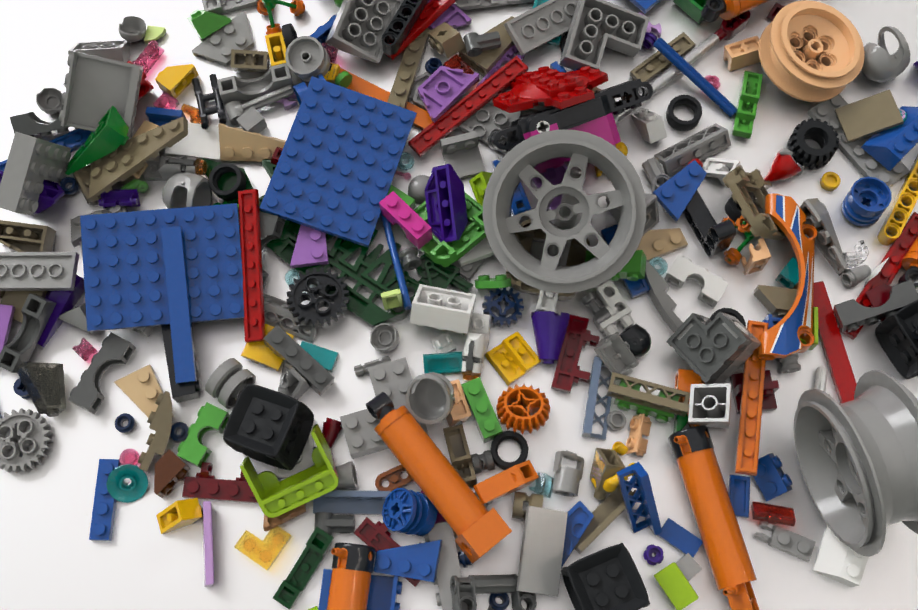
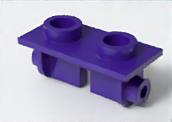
M111 190L108 193L104 191L101 193L99 206L103 208H110L116 205L126 207L141 206L138 190Z

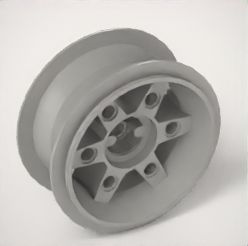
M578 130L547 131L531 136L517 144L497 164L490 176L483 200L485 234L499 262L515 278L525 284L553 293L585 291L610 280L623 269L634 255L643 236L646 223L645 193L641 180L631 162L613 144L601 137ZM571 158L561 184L553 185L534 168L551 159ZM588 162L596 166L608 177L615 188L614 191L590 195L583 191ZM575 167L580 168L582 171L581 176L577 179L570 176L571 169ZM536 177L542 180V186L538 189H534L531 185V181ZM522 180L538 199L537 206L529 211L511 216L513 196ZM561 194H569L580 202L574 205L562 203L556 209L549 210L551 202ZM602 196H606L610 200L609 206L606 208L598 205V199ZM563 206H567L571 210L567 218L560 216L559 211ZM620 207L618 227L612 240L607 244L591 225L592 216ZM582 213L580 222L571 229L561 230V228L556 227L551 222L556 219L568 221L573 215ZM523 216L530 218L531 224L529 227H523L520 224ZM542 229L546 233L541 260L534 257L523 247L515 234L516 232ZM595 235L598 238L596 246L592 247L587 244L586 239L588 236ZM573 238L596 256L578 265L558 266L567 241ZM550 245L558 247L559 253L556 256L549 255L548 247Z
M880 370L864 373L857 382L854 400L838 404L834 398L820 389L813 388L805 391L798 401L794 416L796 452L810 495L819 513L834 535L856 553L870 557L878 554L882 549L885 541L886 526L902 521L910 530L918 534L917 398L894 377Z

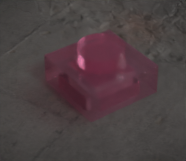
M165 91L153 103L154 107L176 109L180 104L177 99Z

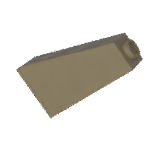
M511 16L485 32H499L500 48L483 51L475 57L468 56L465 48L459 52V60L485 77L510 47L515 45L504 27V24L514 17Z

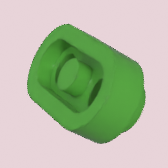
M506 274L496 275L495 278H490L489 275H480L475 280V288L511 287V278H507Z

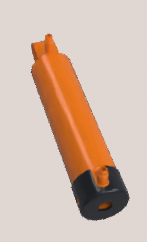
M700 425L675 432L669 436V443L680 470L717 589H724L723 595L727 596L731 610H759L751 585V581L757 580L714 452L708 428L705 425Z
M352 543L335 544V548L331 550L333 554V569L327 610H367L371 573H373L376 551L374 547Z

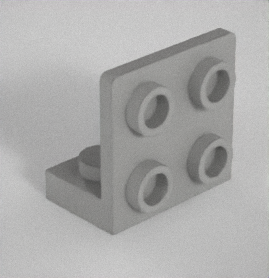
M476 131L440 139L445 164H451L460 179L477 175L481 171L485 172Z

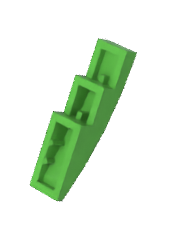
M750 71L744 72L732 135L750 139L752 135L763 74Z

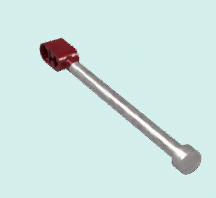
M750 11L731 20L723 19L720 28L683 58L691 65L720 41L732 39L746 27L751 15ZM675 65L650 83L653 87L652 95L681 73ZM624 108L625 112L617 115L613 114L617 128L619 127V122L636 108L627 110Z

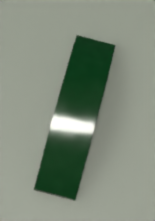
M318 526L315 528L306 543L307 546L286 580H283L273 596L274 600L289 610L293 607L323 561L333 542V536Z

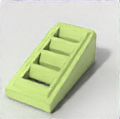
M400 289L381 293L384 310L403 306Z

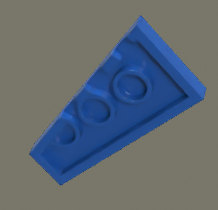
M581 501L568 511L562 567L594 518V515Z

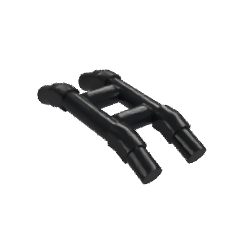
M216 74L209 75L213 93L203 95L199 79H192L202 129H208L209 127L207 115L218 113L219 123L226 124L227 118L219 93ZM215 100L216 106L205 108L204 102Z

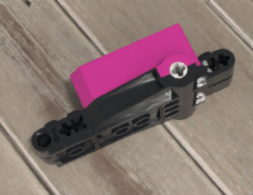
M641 79L630 80L595 92L594 99L564 109L552 107L532 115L522 116L518 120L512 121L511 126L492 132L487 139L488 145L493 150H505V152H508L522 141L543 132L578 130L601 137L616 147V144L621 142L613 114L617 115L625 112L624 108L627 110L642 106L641 102L651 98L653 87L648 82H641ZM619 97H621V99H620L619 101H615V99H614V98H619ZM506 137L507 141H500L498 143V140H500V138ZM571 158L551 159L534 168L541 174L546 172L547 168L563 166L564 162H569Z

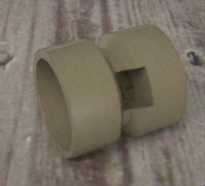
M515 491L512 518H525L526 510H522L523 502H529V506L542 508L543 495L531 494L528 496L527 493Z

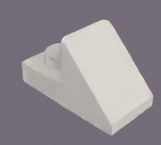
M707 157L702 168L707 173L705 177L718 178L721 184L725 186L722 179L726 177V174L738 167L740 161Z

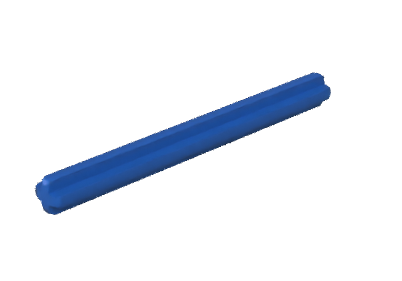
M658 38L654 42V47L727 115L732 117L737 112V108L662 38Z

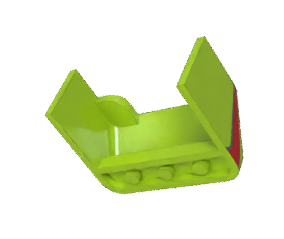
M318 424L314 425L311 431V435L317 445L312 451L311 456L315 465L282 481H279L277 476L271 471L257 474L249 457H246L240 465V469L262 512L267 517H278L333 491L338 486L339 477L332 452Z

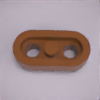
M401 464L378 475L375 480V486L378 491H393L396 488H402L410 484L413 478ZM403 472L408 474L406 479L400 477ZM389 481V486L383 487L382 483Z

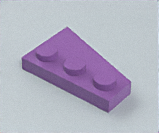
M301 225L290 268L329 264L326 233Z

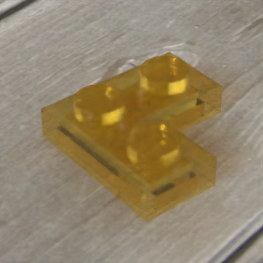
M277 526L271 529L262 541L246 530L234 548L268 571L292 536Z

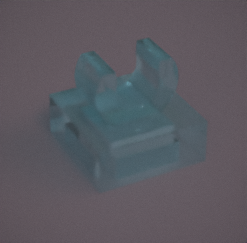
M538 472L539 478L535 480V487H529V489L543 495V497L550 498L554 478L546 473Z

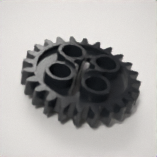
M314 267L313 273L306 270L305 276L299 273V280L293 278L295 285H289L291 291L287 292V297L289 298L286 300L287 304L290 305L288 306L289 311H293L292 315L294 318L298 317L299 323L305 320V326H308L311 322L313 328L316 327L317 323H320L321 328H323L325 322L331 326L332 319L338 322L337 315L343 317L344 313L342 310H348L346 305L350 303L347 283L343 284V277L338 279L337 272L332 275L331 269H329L325 273L323 267L320 269V272H317ZM311 284H317V285H318V286L315 287V288H310V287H309ZM330 290L335 291L332 295L327 294ZM305 300L310 301L307 305L301 304ZM321 307L328 308L326 311L319 310Z

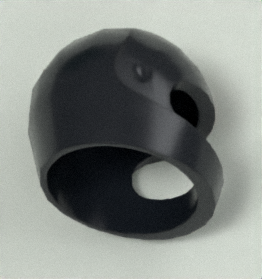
M635 324L620 334L623 341L629 343V349L636 358L642 357L649 351L651 347L650 334L640 325Z

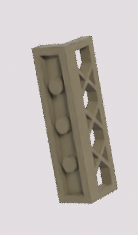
M612 372L606 396L685 417L689 409L690 393ZM615 378L623 380L627 387L615 385ZM637 384L642 385L646 392L634 390L632 387ZM655 390H660L666 398L652 395L651 393ZM675 395L685 397L683 403L674 401L671 398Z
M620 486L616 494H610L592 512L594 518L574 548L579 554L626 509ZM636 490L630 491L628 495L633 496Z

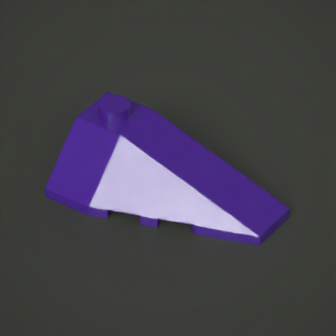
M76 274L74 291L47 292L45 298L55 302L56 306L37 343L40 346L45 347L63 323L59 316L73 309L85 293L84 279Z

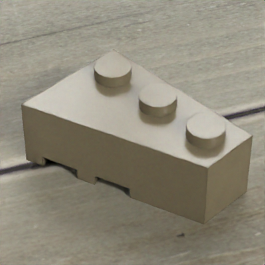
M0 220L1 244L17 252L53 251L56 236L54 229L43 225Z

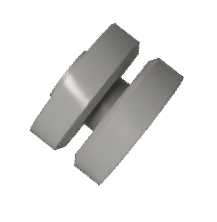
M300 36L288 45L285 52L286 63L301 80L310 82L312 76L317 78V75L322 74L325 76L328 73L330 56L316 38Z
M230 358L212 373L205 385V391L213 398H218V402L226 409H231L234 407L244 387L247 384L255 383L256 376L248 369H243L242 364L235 358Z

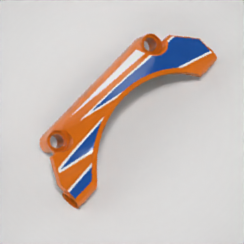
M775 193L765 196L764 213L770 215L773 222L778 225L788 238L798 263L799 283L795 300L788 313L776 325L759 336L761 345L758 347V358L768 361L775 360L776 358L784 359L797 352L804 353L815 340L812 329L814 254L817 229L813 225L804 224L806 222V215L792 197ZM800 339L805 340L806 344H803Z

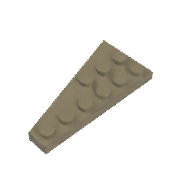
M183 116L127 140L125 145H120L115 151L91 163L89 199L94 203L99 199L98 196L101 193L111 191L113 189L112 185L119 180L125 181L146 165L145 162L151 157L153 159L158 157L162 149L165 147L170 148L188 135V120Z

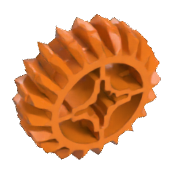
M516 384L514 389L508 387L507 391L502 392L498 398L496 410L498 419H501L502 425L506 424L507 430L513 428L514 433L520 430L523 435L525 431L531 434L533 429L538 431L540 426L544 427L545 422L549 419L550 405L545 393H540L539 388L534 390L532 385L526 387L523 384L522 387H519Z

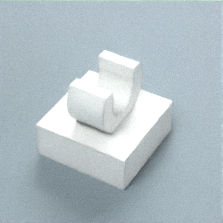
M449 332L431 339L436 353L456 351V346Z

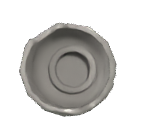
M137 16L124 17L122 23H119L118 26L119 35L128 42H138L146 34L145 20Z
M54 87L43 88L39 93H36V104L46 114H56L61 111V107L64 105L62 103L63 93Z
M416 176L408 186V196L415 199L416 204H422L426 201L425 188L430 178L429 176Z
M381 323L372 330L370 343L377 351L389 352L398 345L399 333L393 325Z

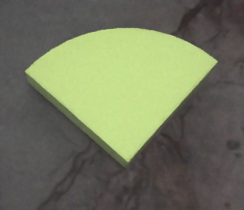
M148 25L144 38L145 44L154 43L160 37L162 38L166 33L165 27Z

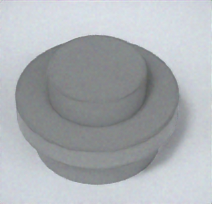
M616 410L608 414L606 422L609 428L618 431L625 427L626 417L622 412Z

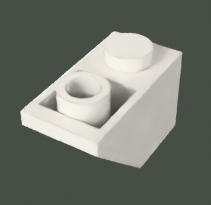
M647 108L639 109L637 113L631 115L645 141L652 144L667 137L662 116Z

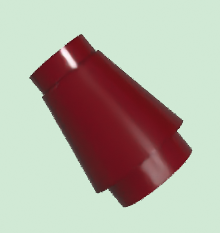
M326 418V422H323L322 434L329 448H332L342 429V423Z

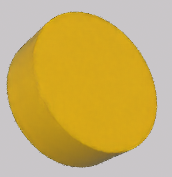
M826 172L820 179V185L826 191L836 190L841 182L839 175L834 172Z

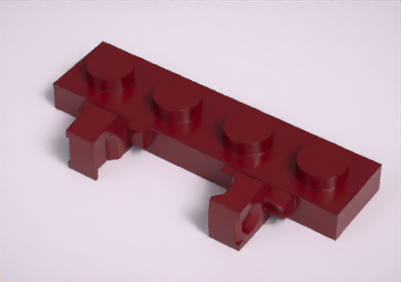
M570 314L551 389L571 393L572 385L578 384V381L589 383L591 373L581 371L578 362L582 347L585 348L586 344L596 347L600 336L591 335V331L587 330L588 318Z
M202 462L201 473H197L196 477H185L182 494L184 498L258 503L242 471L240 474L241 478L236 477V480L215 479V476L211 475L213 464Z
M366 517L354 531V534L365 544L374 547L376 553L379 550L401 547L390 537L392 534L384 522L378 521L375 524ZM405 578L415 587L421 582V580Z

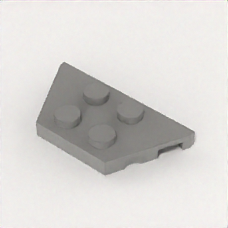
M242 11L231 20L232 22L217 30L192 49V54L196 57L198 55L205 57L208 61L218 62L220 65L228 67L231 65V49L250 50L253 48L254 42L246 12Z

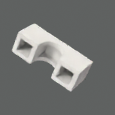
M680 255L677 256L664 278L680 289L688 280L698 282L701 286V293L698 299L713 308L729 284L723 277L713 275L707 268L692 263L688 257Z

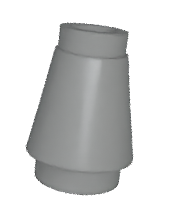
M868 265L846 269L841 274V280L845 286L855 287L871 275V269Z

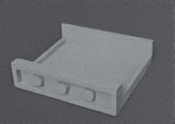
M76 51L71 52L67 59L69 73H66L64 84H67L66 92L62 94L64 106L63 110L59 113L61 126H70L95 132L99 126L98 122L114 106L129 127L127 136H129L128 140L131 139L143 66Z

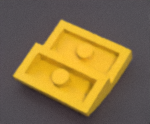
M265 324V334L267 335L274 327ZM287 333L293 339L294 335ZM264 341L246 343L241 353L242 357L257 364H263L275 371L279 370L283 361L282 358L275 355L264 344Z
M518 331L485 354L487 360L508 386L541 362Z

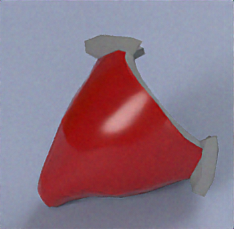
M787 148L781 149L775 156L769 172L764 177V181L775 182L790 179L795 175L799 176L803 173L804 166H800L798 162L796 163L792 157V151Z

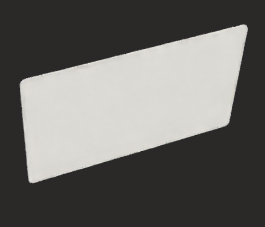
M888 258L872 271L865 284L879 274Z

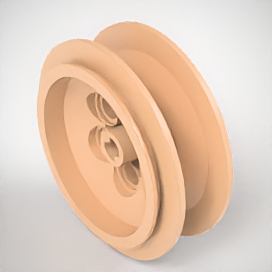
M810 0L796 1L783 7L776 14L773 21L764 29L758 46L760 62L769 79L784 93L807 102H823L840 94L846 85L852 82L860 73L865 55L862 39L851 21L835 8Z

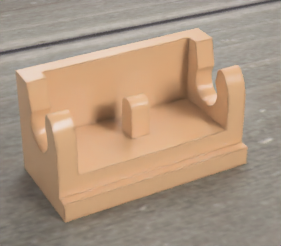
M758 36L724 46L723 59L724 62L728 61L729 72L760 62L758 52L760 39Z
M764 238L758 239V244L755 248L750 243V259L748 262L742 256L741 263L744 268V275L763 270L771 258Z
M459 379L450 381L454 388L455 401L453 409L446 418L449 427L454 426L459 421L463 423L472 416Z

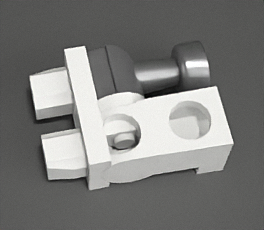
M612 280L599 286L595 294L590 292L581 298L583 305L590 307L594 315L593 322L600 334L603 332L606 336L616 332L619 334L618 329L615 327L619 322L624 330L634 325L630 315L632 310L626 304ZM597 298L601 300L605 307L600 308L595 300Z

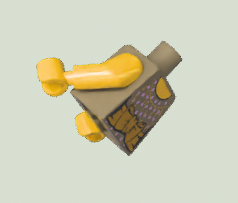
M620 441L615 442L611 450L595 449L590 481L595 488L594 497L598 500H605L607 493L616 494L620 486L616 472L626 467L618 454L622 456L628 451V448ZM632 473L625 476L624 480L627 481L628 477L631 475L633 476L634 474Z

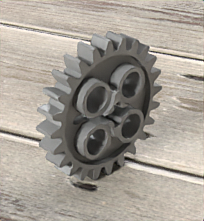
M20 408L19 412L12 409L11 415L6 412L4 413L5 418H0V469L3 470L5 468L7 472H11L13 469L15 473H19L20 469L27 472V466L34 469L35 462L42 463L40 457H47L44 451L51 450L47 443L53 442L52 439L48 438L53 432L47 430L50 424L45 423L46 418L40 417L41 414L33 413L30 409L25 411L23 408ZM31 425L30 430L25 432L26 426ZM11 430L10 435L5 438L6 432ZM34 443L33 449L28 451V446ZM14 448L13 454L8 457L9 451Z

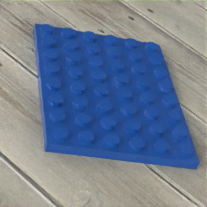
M312 76L260 205V211L369 247L381 214L379 202L388 195L417 113Z
M237 203L80 216L88 332L170 325L161 228L181 226L183 232L191 323L244 318L243 272Z

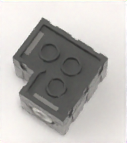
M719 312L713 321L708 317L692 313L666 341L706 384L725 383V380L731 377L739 366L753 354V351L761 345V342L735 316Z

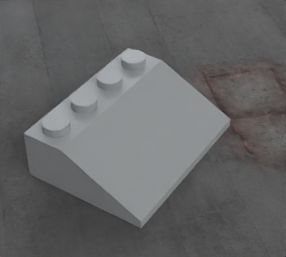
M343 0L326 43L343 52L379 63L384 53L382 35L404 0Z

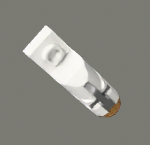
M473 313L469 332L466 334L461 374H463V379L473 380L481 376L484 354L488 351L492 315Z

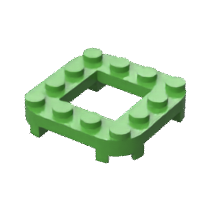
M465 193L467 218L471 224L464 229L460 239L446 243L444 240L440 242L433 235V238L419 249L430 260L443 267H448L459 260L486 237L483 224V206L467 193ZM424 201L414 211L428 224L426 201Z

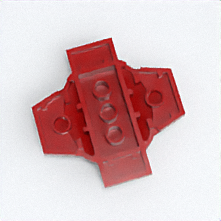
M548 66L540 67L538 71L522 73V76L516 77L515 81L510 83V89L512 90L501 93L492 99L493 106L508 113L534 108V106L538 105V102H544L545 106L564 109L594 99V91L588 89V86L589 88H594L607 82L608 74L599 69H592L590 66H584L579 70L566 73L550 69Z

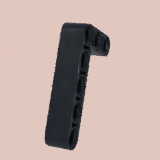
M429 0L403 1L381 38L383 52L386 55H394L398 52Z
M696 190L683 214L705 253L711 257L729 248L736 235V229L729 219L717 224L699 192Z

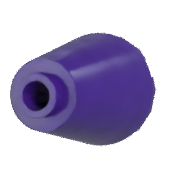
M551 311L531 312L538 359L542 360V364H554V361L559 359L570 314L561 312V315H558V313Z

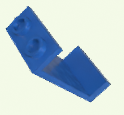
M331 569L323 570L318 610H327L332 576ZM371 575L367 610H400V603H397V595L402 592V582L399 581L398 576Z

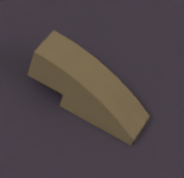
M463 425L443 428L451 464L467 485L473 488L477 484V479Z

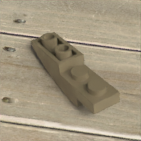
M166 390L164 394H159L155 403L158 405L156 412L151 411L147 423H150L149 428L155 430V433H150L146 442L149 445L146 453L141 452L137 463H140L139 469L146 472L155 453L164 455L171 433L172 402L170 392Z

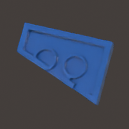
M694 160L653 191L652 194L657 196V201L677 222L707 173Z
M442 540L379 550L376 553L373 572L435 583Z

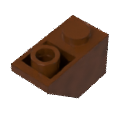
M170 449L155 463L154 493L161 498L168 496L174 490L173 486L178 481L184 480L191 469Z

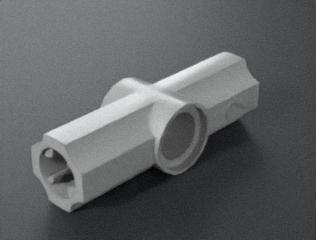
M650 158L642 163L645 174L652 186V193L660 187L657 185L658 183L664 184L670 179L664 173L657 158Z

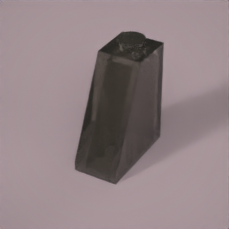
M23 362L17 368V373L39 414H47L48 417H54L66 409L63 364Z

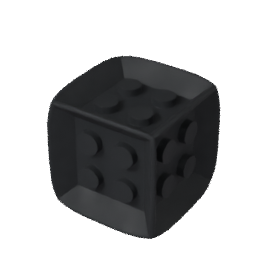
M918 300L887 317L875 329L878 342L894 367L905 379L918 376V341L912 337V332L918 325Z
M247 384L240 393L224 430L223 440L235 451L243 453L252 459L280 469L292 470L297 464L310 435L314 414L304 403L286 394L259 385Z
M623 543L588 555L568 567H563L561 570L565 587L575 610H639L650 605L643 580Z

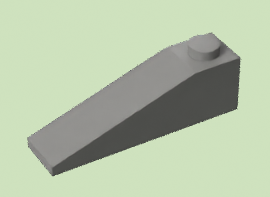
M818 198L807 199L800 206L806 215V222L804 224L813 225L817 229L815 245L838 276H840L848 267L826 206Z

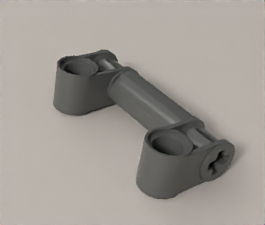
M516 574L469 575L468 577L459 578L453 575L450 580L453 610H463L461 607L462 601L467 604L468 610H476V594L511 593L513 610H525L521 605L522 600L527 604L526 610H535L537 605L536 594L516 591L518 579Z

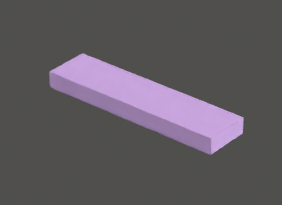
M203 501L204 587H212L214 584L212 504L210 501Z

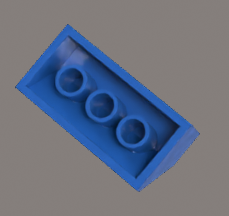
M902 106L900 109L907 113L905 122L895 128L873 134L861 147L889 171L918 143V107Z

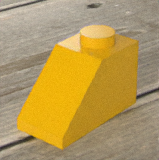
M282 32L265 35L271 66L286 63L285 52L287 48Z
M193 64L167 66L158 73L155 81L161 90L173 99H176L189 86L192 79L196 78L199 74Z
M198 498L176 501L156 515L161 534L193 524L203 517Z

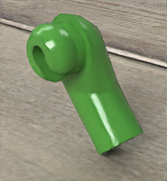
M134 179L120 188L121 190L137 189L138 192L144 193L148 190L149 186L145 181Z

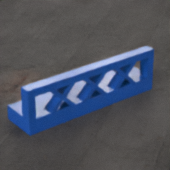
M637 462L616 472L632 531L636 533L649 526L654 535L662 533L649 475L642 465ZM634 474L630 481L624 480L625 476ZM632 488H636L637 490L633 496L628 495ZM636 502L641 503L637 510L632 509ZM640 516L645 517L644 521L636 524Z

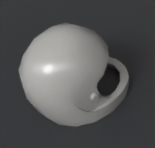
M885 26L879 31L878 45L869 42L864 46L865 55L861 70L868 79L878 83L896 78L910 63V50L904 35L897 28ZM885 31L895 35L899 42L898 50L892 55L889 54L885 45Z
M190 172L178 173L168 179L163 188L162 199L168 209L208 206L212 202V190L209 187L208 179L202 175Z
M435 372L415 377L407 389L405 397L407 409L421 423L428 425L440 423L448 417L453 409L455 394L451 382L444 375Z

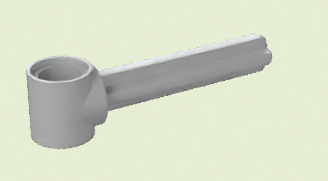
M287 85L244 104H241L239 101H231L224 108L230 123L238 125L236 119L252 106L256 110L293 95L294 90L291 85Z

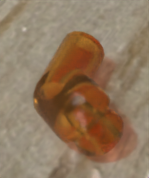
M183 104L181 110L183 113L190 115V122L200 124L198 108Z

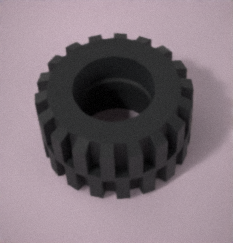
M811 118L808 121H802L795 127L787 142L788 150L793 152L792 157L796 163L798 162L804 166V169L809 167V170H813L814 167L819 169L822 165L825 166L838 149L839 138H837V131H833L834 127L827 125L828 122L826 121L821 122V119L814 121ZM805 139L816 141L821 149L809 147Z

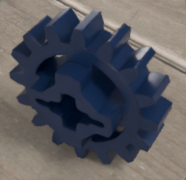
M496 288V292L489 291L490 297H484L486 302L482 304V308H485L483 314L492 315L493 326L500 323V328H503L504 324L510 327L511 322L517 323L516 317H522L520 311H524V306L521 305L523 304V299H518L520 293L514 294L513 288L509 291L506 288H503V290ZM503 301H504V305H505L504 313H502V309H501V305L503 304Z

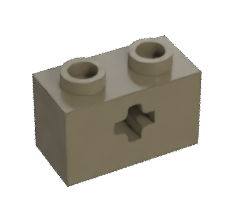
M446 22L427 32L430 38L428 39L430 46L433 49L435 48L440 55L443 54L449 58L465 49L460 32Z
M231 49L230 68L233 71L266 73L269 70L270 58L267 51Z

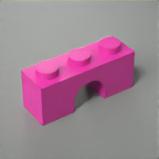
M394 191L379 202L381 214L393 225L399 224L404 230L406 238L418 249L422 248L433 238L432 227Z

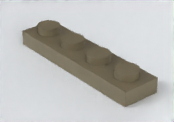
M684 32L668 43L681 57L695 47V43ZM657 51L630 71V76L634 80L641 79V82H649L673 63L660 51Z

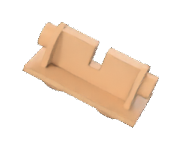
M645 414L634 415L630 421V434L626 441L628 451L626 454L635 453L636 456L643 457L646 453L648 440L642 438V435L649 436L652 422Z

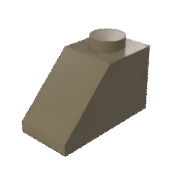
M758 285L754 290V296L772 315H778V317H784L788 313L797 294V289Z

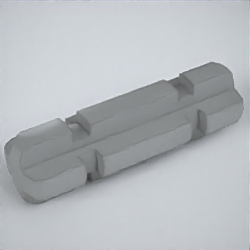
M386 356L382 360L376 359L366 362L364 365L354 366L355 374L357 377L363 376L364 373L369 374L368 368L391 362L389 356Z

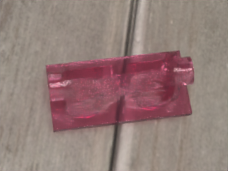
M155 40L149 41L139 57L132 62L133 64L143 66L145 75L165 52L164 49L158 46L159 44Z

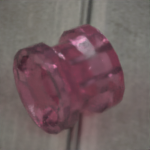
M323 42L322 45L330 56V63H334L337 58L338 49Z
M85 338L81 339V343L78 346L72 348L84 361H87L91 354L97 352Z

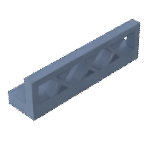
M595 356L592 363L582 437L605 441L608 427L606 419L610 413L612 397L605 395L601 398L597 392L598 387L602 384L608 389L607 381L611 379V375L606 379L601 376V367H607L599 357ZM599 403L606 409L605 413L600 417L595 413V406ZM596 422H599L603 428L602 435L591 433L592 425Z
M333 490L314 499L313 514L329 512L339 515H382L383 504L391 491Z

